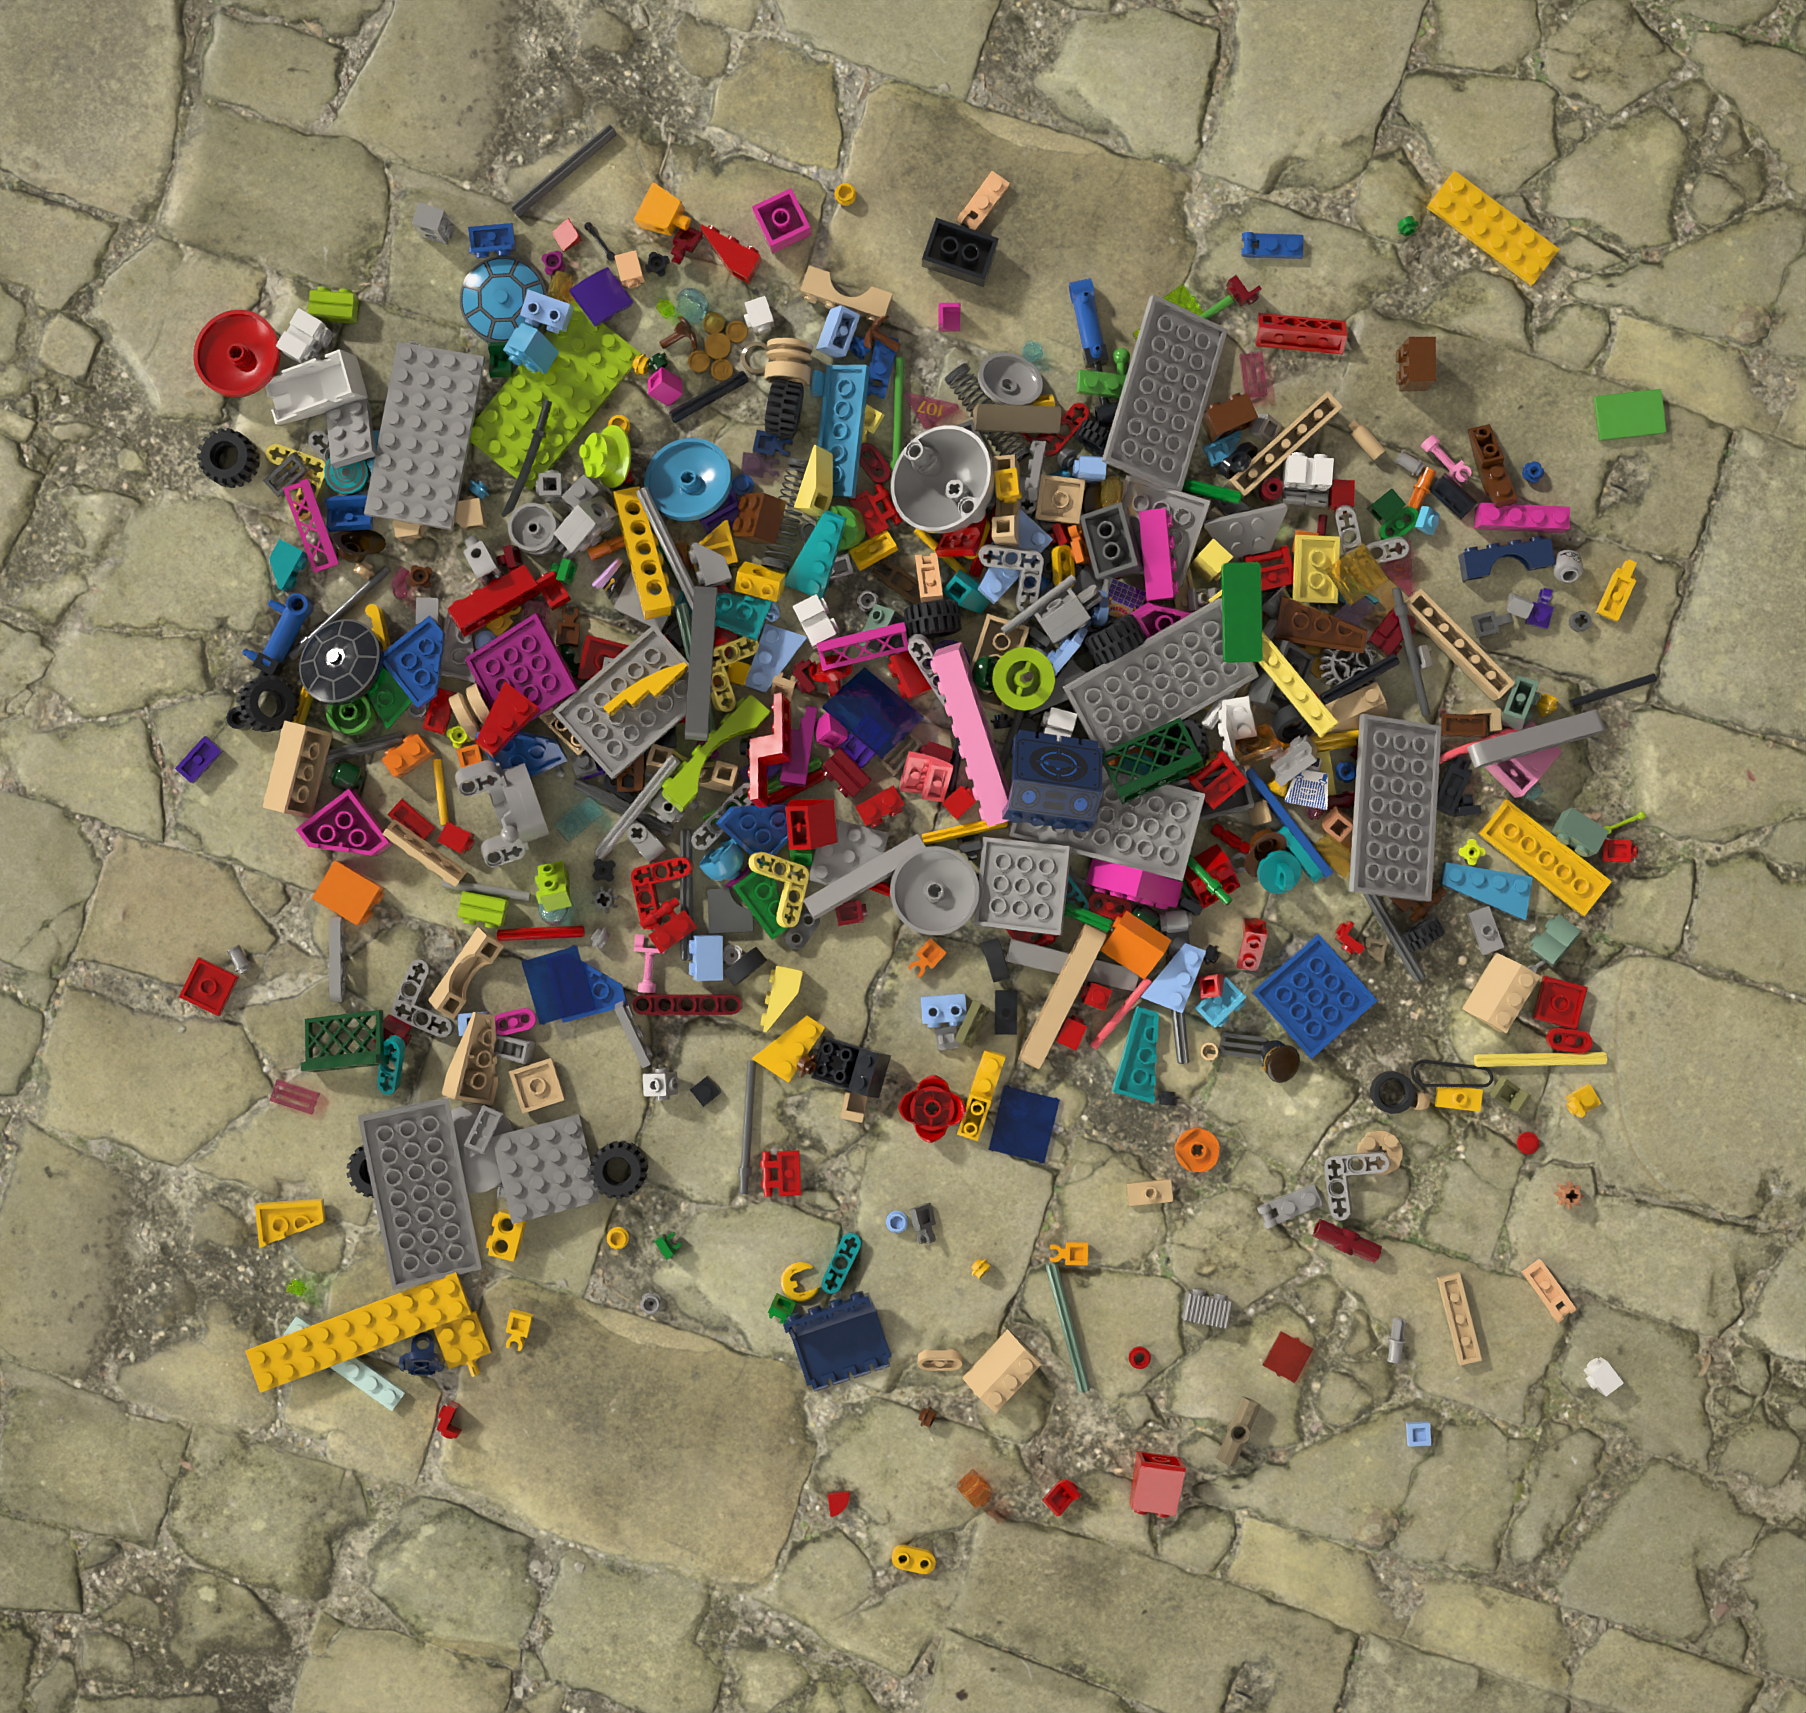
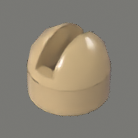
M1206 1043L1201 1047V1056L1205 1060L1212 1061L1219 1056V1048L1216 1044ZM1206 1049L1216 1050V1054H1209L1205 1052Z
M1415 1092L1412 1108L1414 1110L1428 1108L1430 1105L1428 1095L1422 1092Z

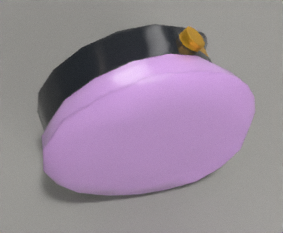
M617 558L592 583V586L597 589L603 588L608 592V598L610 599L620 576L628 566L622 562L621 558Z

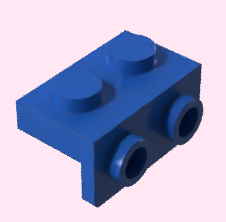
M513 223L468 227L471 247L469 248V253L475 255L476 258H487L489 253H497L498 256L511 255V251H516Z
M367 495L326 497V527L328 532L373 529V517L364 514Z

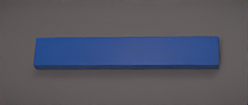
M1253 768L1247 769L1245 772L1248 782L1259 797L1267 801L1270 811L1280 824L1287 827L1321 870L1324 875L1323 878L1330 876L1333 873L1331 868Z

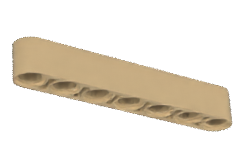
M1087 924L1084 925L1022 1047L1018 1060L1037 1069L1041 1067L1105 940L1106 933Z

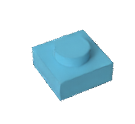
M1422 506L1415 527L1425 534L1434 535L1439 523L1440 514L1430 507Z

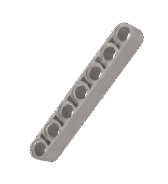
M1592 710L1480 741L1468 746L1467 749L1475 769L1589 738L1604 732L1605 727L1598 710Z

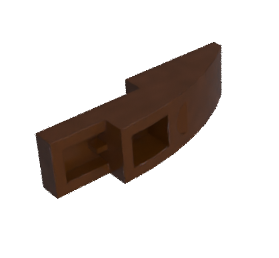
M1487 424L1468 429L1473 457L1486 496H1490L1496 508L1517 503L1518 497L1504 467V456L1491 425Z

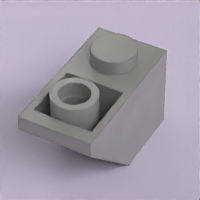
M698 543L691 545V551H688L692 564L696 563L698 572H696V577L700 585L715 587L731 581L732 576L724 556Z

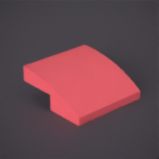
M908 752L899 789L902 792L921 794L922 800L944 802L953 765L929 755Z

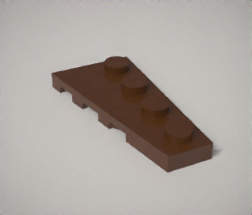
M1282 595L1275 633L1276 640L1364 653L1367 629Z

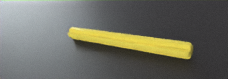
M1605 1052L1474 1055V1065L1477 1067L1595 1065L1607 1063V1054Z

